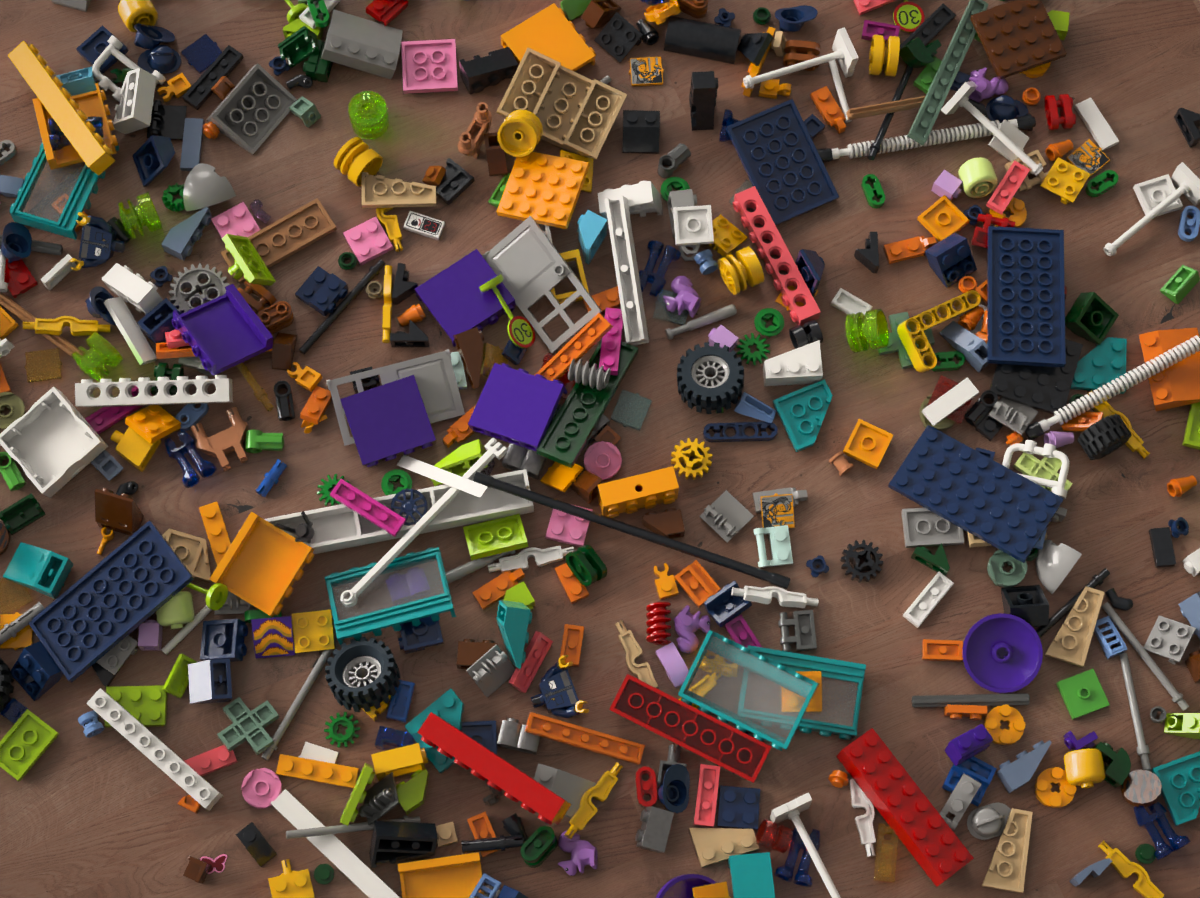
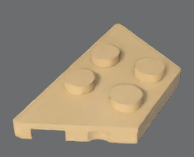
M169 528L163 534V537L192 576L211 582L209 580L211 570L206 539Z

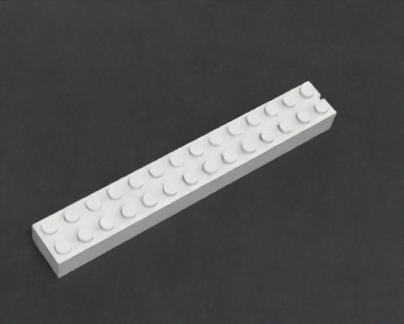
M526 469L492 475L495 479L530 490ZM445 484L417 490L427 500V512L451 486ZM487 487L480 498L461 491L420 534L490 521L519 513L520 515L534 512V505L532 501L494 488ZM406 492L407 499L411 498V492ZM414 493V499L420 497L417 493ZM396 494L373 499L391 510L392 499ZM401 494L397 499L404 501L403 494ZM422 499L416 502L417 506L424 504ZM395 501L394 506L401 507L402 503ZM340 504L304 511L309 521L313 523L314 536L310 543H303L312 547L314 554L402 538L414 525H403L396 537H394L347 506ZM424 507L419 508V509H417V510H418L421 514H423V512H424ZM394 509L395 513L399 514L401 511L399 509ZM301 512L264 519L274 526L275 523L293 529H296L300 524H305ZM417 512L413 514L416 520L421 517ZM409 516L406 522H414V520ZM283 530L289 535L298 538L296 534Z

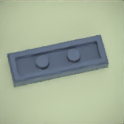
M185 118L180 162L181 171H191L200 163L204 119Z

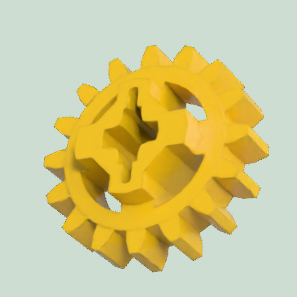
M688 438L687 443L681 440L680 447L678 445L674 446L675 451L671 452V457H673L671 464H676L673 468L674 471L679 470L678 476L685 474L686 480L689 476H692L693 480H695L696 475L702 478L703 471L709 472L707 466L712 465V461H710L712 454H707L710 448H704V441L698 444L697 438L694 442H691L690 438Z

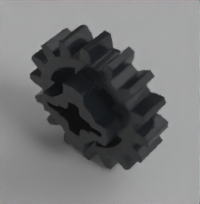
M856 540L854 546L848 544V550H843L842 554L844 556L841 557L840 561L845 563L842 564L841 569H847L845 575L851 574L852 581L856 577L859 583H861L863 578H865L866 582H869L870 576L875 579L876 573H880L882 570L879 566H882L884 561L879 559L883 555L881 553L877 554L879 548L875 547L873 549L872 542L866 545L865 540L861 544ZM865 556L864 563L858 567L859 561Z

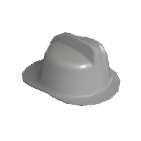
M998 802L973 810L967 819L969 832L975 838L981 840L1000 836L1011 809L1007 805Z

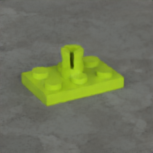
M226 234L222 238L225 248L235 259V264L228 268L230 275L235 273L234 279L239 280L244 275L246 281L253 284L272 286L276 282L248 237Z

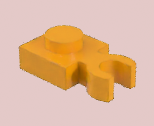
M180 73L167 81V87H160L157 91L159 95L167 93L162 99L164 102H168L173 95L179 98L192 86L184 74Z
M293 362V366L297 369L296 371L287 370L291 378H296L295 381L298 385L310 392L314 390L323 378L320 373L308 366L301 369L297 362Z
M664 563L665 570L663 572L658 571L657 566H654V574L659 577L654 582L660 600L679 595L674 575H667L669 570L667 563Z

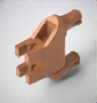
M480 102L476 107L477 111L474 114V118L467 131L461 134L458 143V151L461 154L473 155L476 159L480 154L482 143L485 144L484 134L489 133L492 123V115L485 102Z
M237 407L232 408L234 415H232L230 409L226 411L232 427L213 436L207 437L202 423L196 424L199 431H197L195 425L190 428L197 441L195 445L197 450L217 458L224 472L231 469L226 455L236 451L241 464L248 461L243 450L248 423L242 420Z

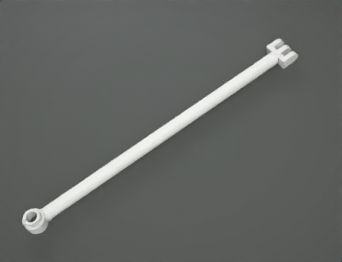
M492 438L485 445L487 452L462 477L472 481L476 471L481 472L494 457L500 460L507 453L508 448L502 447L503 445ZM451 487L351 590H346L341 594L340 600L342 604L348 608L355 606L360 594L462 490ZM351 595L349 599H345L346 596Z

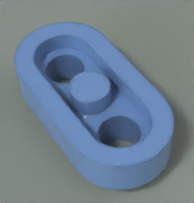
M1195 206L1185 207L1180 216L1178 235L1185 242L1193 241L1198 235L1200 210Z
M199 403L201 404L199 408H195L196 404H187L175 417L181 422L180 430H191L190 428L207 414L208 404ZM184 417L188 418L185 422L181 421Z

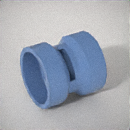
M709 249L699 252L694 257L696 263L700 265L699 269L702 275L710 274L719 267L717 262L713 260V254Z
M94 710L78 718L79 724L84 727L83 732L86 738L96 736L105 729L103 724L98 721L99 716Z

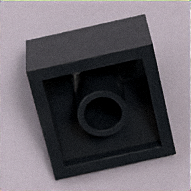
M623 110L622 153L659 154L660 111Z
M1040 585L1001 588L1004 613L1018 616L1033 627L1049 625V603Z

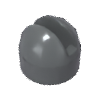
M1160 706L1153 707L1150 711L1151 720L1155 723L1164 722L1166 719L1165 709ZM1158 711L1161 712L1159 720L1155 719Z

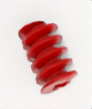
M655 602L647 605L646 610L648 613L646 617L649 619L646 622V625L649 627L646 630L648 634L646 637L647 642L655 645L671 643V641L666 640L667 637H671V633L666 632V630L671 629L670 625H666V622L671 621V618L666 617V615L671 614V611L666 609V607L671 606V603Z

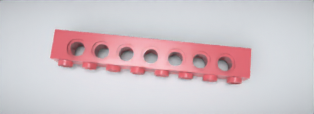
M754 186L735 194L734 202L732 203L734 210L740 213L741 223L744 228L747 227L751 242L756 244L759 258L763 259L766 263L765 269L769 275H772L776 290H780L782 293L781 299L783 304L789 306L792 321L796 322L797 325L803 326L806 322L819 319L821 311L756 187ZM752 208V209H754L755 211H754V212H748L746 209ZM755 224H761L763 227L758 228ZM768 239L771 243H764L762 240ZM771 255H777L779 259H773ZM784 270L788 274L782 275L779 271ZM793 286L796 290L790 291L787 287ZM802 302L804 306L799 307L795 303Z

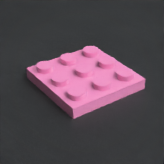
M455 39L401 42L404 94L458 91Z

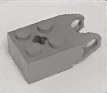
M692 189L671 191L669 193L667 204L672 237H675L673 207L697 206L696 194L693 195ZM700 244L678 246L679 254L683 260H695L694 257L698 253ZM686 247H692L693 250H688ZM683 251H684L687 255L693 254V256L687 257V256L684 255Z

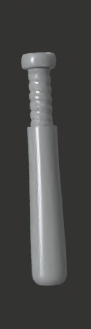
M734 304L691 320L680 327L668 328L665 330L667 338L671 340L674 338L673 336L683 332L692 331L736 315L737 309Z
M513 550L476 559L447 571L448 584L493 563L494 560L508 554L512 555L516 552Z

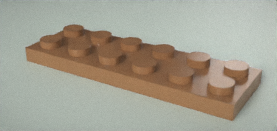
M318 198L248 238L269 269L336 231L337 228ZM227 249L220 252L229 267L235 264L234 257ZM243 275L237 281L239 282V284H242L246 279Z

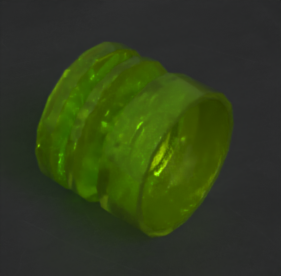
M363 91L351 99L348 105V112L354 133L364 139L381 137L389 126L387 104L384 98L376 92Z
M149 192L137 196L138 205L136 206L128 199V209H126L123 202L118 203L120 218L125 230L132 239L137 238L135 229L139 230L141 236L144 235L143 226H147L150 232L163 228Z
M881 309L866 311L865 315L862 312L847 315L845 322L848 344L854 353L861 352V350L868 351L869 347L874 350L888 346L889 329L885 314Z
M94 332L85 341L90 349L87 350L80 346L78 350L82 355L75 351L71 356L86 375L100 382V379H104L100 372L106 376L109 374L105 365L107 364L115 368L123 360V357L105 338Z

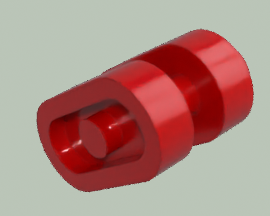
M1060 94L1058 100L1055 99L1054 95L1045 96L1044 109L1049 130H1058L1059 124H1062L1063 129H1071L1076 124V115L1072 112L1073 99L1069 97V94Z

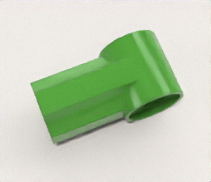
M260 430L246 431V452L260 453L262 450L283 451V433H263Z
M0 452V472L10 491L21 489L26 484V481L18 469L16 461L7 452ZM9 459V463L6 466H2V461Z

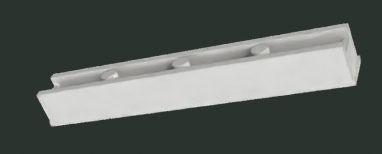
M623 195L612 199L606 198L605 205L626 342L632 346L649 343L628 200Z
M286 789L271 802V805L297 830L325 827ZM333 834L306 837L368 898H400Z

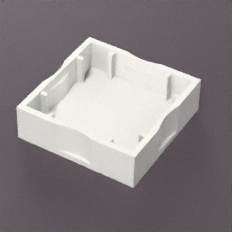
M52 387L35 402L25 415L15 420L0 433L1 446L11 458L21 465L27 477L38 490L49 498L108 447L67 397L55 387Z

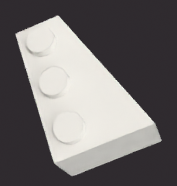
M142 68L127 72L120 92L123 96L120 104H116L114 109L117 111L114 121H112L115 130L128 134L150 126L156 76Z
M640 181L638 184L623 185L617 189H605L603 192L598 193L599 211L605 219H607L605 199L616 198L619 195L627 198L630 214H640V217H644L646 213L657 212V215H663L661 194L651 181Z
M116 263L102 278L103 282L112 292L119 297L121 296L126 303L130 302L136 306L135 309L139 313L143 311L145 314H148L163 301L156 291L158 288L152 282H145L146 280L140 274H133V271L126 265L122 267Z
M820 340L765 360L763 365L764 386L814 384L821 381L823 370Z

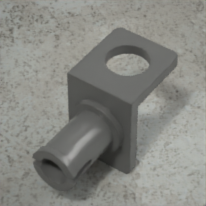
M675 744L669 745L667 761L660 760L657 789L660 787L662 771H667L669 767L675 764H680L687 768V764L679 763L681 746L676 745L674 753Z

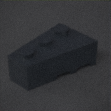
M509 47L491 51L488 53L489 56L481 58L479 55H476L470 61L459 60L460 76L470 95L479 93L486 87L495 86L504 79L513 78L518 68V63Z
M714 71L692 72L689 94L692 131L714 130V109L718 89V78L714 77Z
M375 820L369 851L371 868H376L377 864L387 862L395 864L396 860L406 858L414 860L435 855L438 840L435 823Z

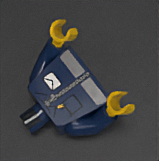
M82 212L78 213L80 217H84L81 221L75 220L80 226H83L79 251L81 261L72 258L70 261H77V266L70 267L71 269L78 271L81 267H96L112 258L114 251L124 252L125 242L116 240L117 232L112 230V226L101 217L86 216Z
M569 655L561 656L558 662L549 668L542 677L539 684L541 694L530 697L534 708L546 705L548 713L562 718H570L580 713L589 712V709H583V705L588 702L579 701L568 669H564L573 665V662L565 663V659Z

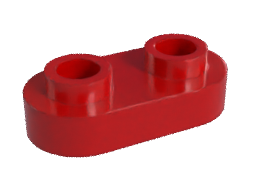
M641 767L636 772L635 777L637 801L642 807L646 808L654 806L657 802L656 774L650 767ZM648 775L649 780L643 781L642 776ZM644 795H650L651 800L645 801L643 799Z

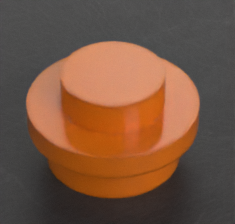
M1033 87L1026 89L1022 94V99L1027 105H1036L1041 98L1039 91Z
M213 122L203 125V133L207 138L216 139L220 131Z
M964 276L959 280L958 288L962 293L971 290L975 291L977 282L971 276Z
M1014 431L1006 437L1008 440L1005 443L1011 446L1015 443H1020L1024 438Z
M840 770L832 771L828 778L831 784L838 788L847 786L849 782L848 775Z

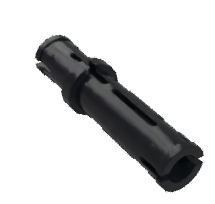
M500 835V837L461 840L462 854L499 849L505 851V849L522 847L523 835Z

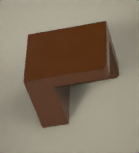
M188 856L187 860L190 861L183 876L203 884L212 865L195 857Z

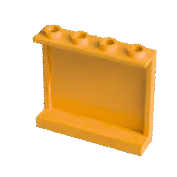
M555 3L501 35V45L503 48H510L518 66L527 48H531L560 62L561 66L574 72L588 63L595 65V51L592 47L587 46L582 34L576 32L574 24L565 18L564 11L560 7L558 8Z
M95 83L97 90L71 96L70 99H73L80 106L78 110H81L88 117L86 121H89L96 128L94 132H97L104 139L103 144H106L113 151L111 155L117 154L115 146H118L117 138L111 132L114 130L112 120H108V116L111 115L108 104L104 105V100H107L104 89L100 90L98 83ZM39 98L32 99L50 169L53 170L84 162Z
M251 512L209 580L226 585L228 591L273 617L282 610L283 605L281 603L285 597L288 598L293 592L294 588L292 585L294 582L301 579L304 573L302 569L305 564H309L315 555L313 553L314 549L303 542H296L295 537Z
M479 852L398 864L402 898H469L482 877ZM479 891V893L485 895V892Z

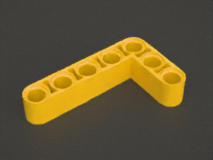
M974 290L968 291L913 316L898 325V335L916 371L924 373L937 365L936 355L924 331L978 306L981 302L978 292Z

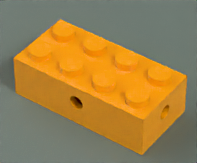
M673 466L598 484L597 497L602 515L609 518L617 517L619 513L623 512L627 514L634 513L643 507L651 509L660 503L671 504L678 498L679 485Z

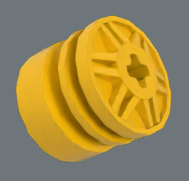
M354 137L347 141L338 151L333 164L342 174L347 175L351 182L361 187L362 172L375 176L382 166L383 157L375 150L369 149L368 144L364 143L361 138Z
M749 246L736 251V259L731 254L727 255L726 258L718 259L721 277L733 295L740 293V290L745 291L747 283L753 287L764 282L762 266L756 254Z

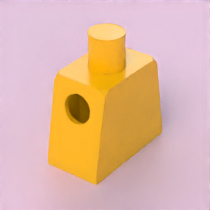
M128 427L124 434L115 430L111 436V440L118 443L116 446L117 453L141 472L144 471L161 443L159 439L150 444L130 427Z

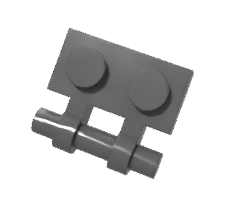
M813 610L793 611V619H788L787 612L779 613L780 620L778 625L781 628L782 637L780 638V644L783 646V651L790 652V644H796L797 651L817 649ZM794 626L795 636H789V627Z

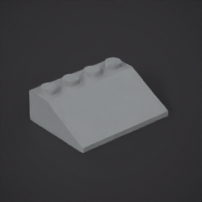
M333 9L321 59L391 79L397 66L403 30Z
M257 63L207 118V121L213 122L222 134L253 155L290 112L289 107L297 99Z

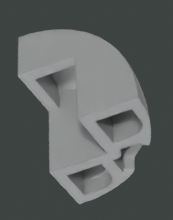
M199 163L190 171L186 178L183 189L184 207L186 211L197 210L235 197L236 194L225 176L220 177L215 172L216 168L208 164Z
M1044 540L1043 548L1038 549V554L1035 558L1037 576L1041 584L1051 594L1056 591L1082 555L1063 543L1056 545L1052 540Z

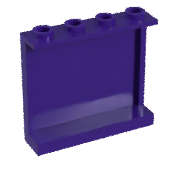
M477 249L415 288L416 297L419 301H423L449 336L453 347L456 346L453 335L476 327L478 331H483L484 327L489 324L493 325L499 320V317L504 314L507 315L492 289L486 292H481L479 289L481 285L497 275ZM501 282L496 287L512 312L516 307L515 299Z
M233 284L226 286V294L179 315L176 310H173V327L181 332L184 342L189 343L194 355L201 359L205 370H209L213 376L273 348V336Z
M494 363L468 425L474 432L537 452V448L545 436L563 393L567 394V390L561 381L555 379L550 381L540 374L534 376L524 369L515 370L508 364L502 363L500 365Z
M414 375L340 399L362 465L367 464V467L378 464L377 460L385 458L388 461L397 458V453L403 452L406 455L415 452V447L422 446V449L433 446L432 442L436 441Z

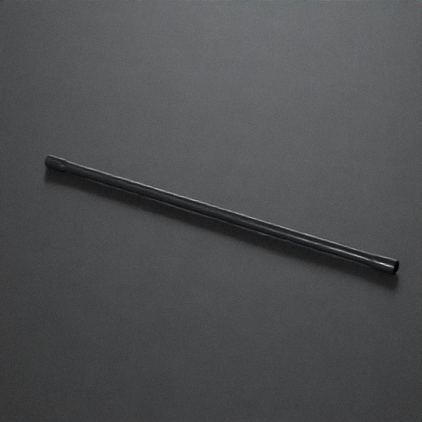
M478 471L475 473L473 481L488 488H494L741 572L787 589L789 586L790 578L771 573L495 479Z

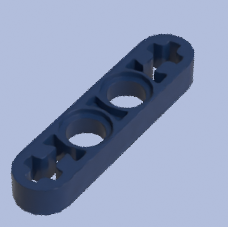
M773 422L710 423L704 427L703 437L706 441L712 443L771 441L776 437L778 429ZM751 427L755 430V434L747 436L744 430ZM758 427H761L760 431H766V428L769 427L773 432L771 435H768L767 432H761L760 436H758ZM720 428H723L722 437H720V433H715L714 437H710L708 433L710 429H713V432H720ZM728 428H733L736 431V435L729 437L725 431Z

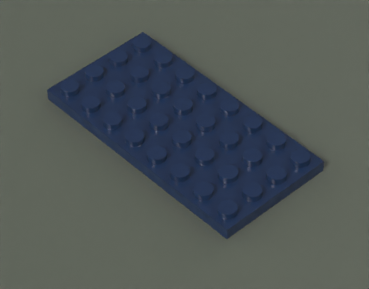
M988 226L987 363L1065 367L1064 230Z
M927 425L888 485L894 491L1023 563L1027 560L1064 500L930 425Z
M149 520L28 624L67 680L73 682L195 578L154 523Z

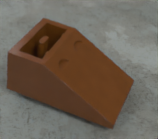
M106 488L102 490L95 489V522L99 527H106L108 530L113 529L115 532L132 536L139 530L144 515L130 495L123 493L121 496L116 495L112 490Z

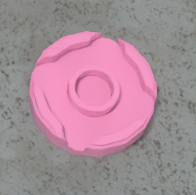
M596 442L585 452V469L603 480L613 477L621 468V453L610 442Z
M267 768L250 771L242 782V795L250 806L258 809L268 808L272 806L271 802L282 793L281 780L275 772Z

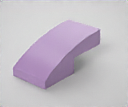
M671 642L656 650V655L676 689L683 685L689 670L676 646Z

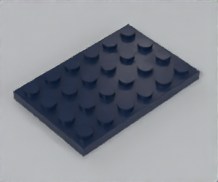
M793 99L726 127V131L752 186L756 187L776 226L839 198Z

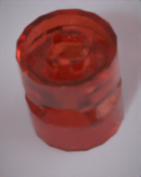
M764 819L757 832L756 844L767 848L771 846L773 850L784 854L791 843L793 830L783 825L777 827V823Z

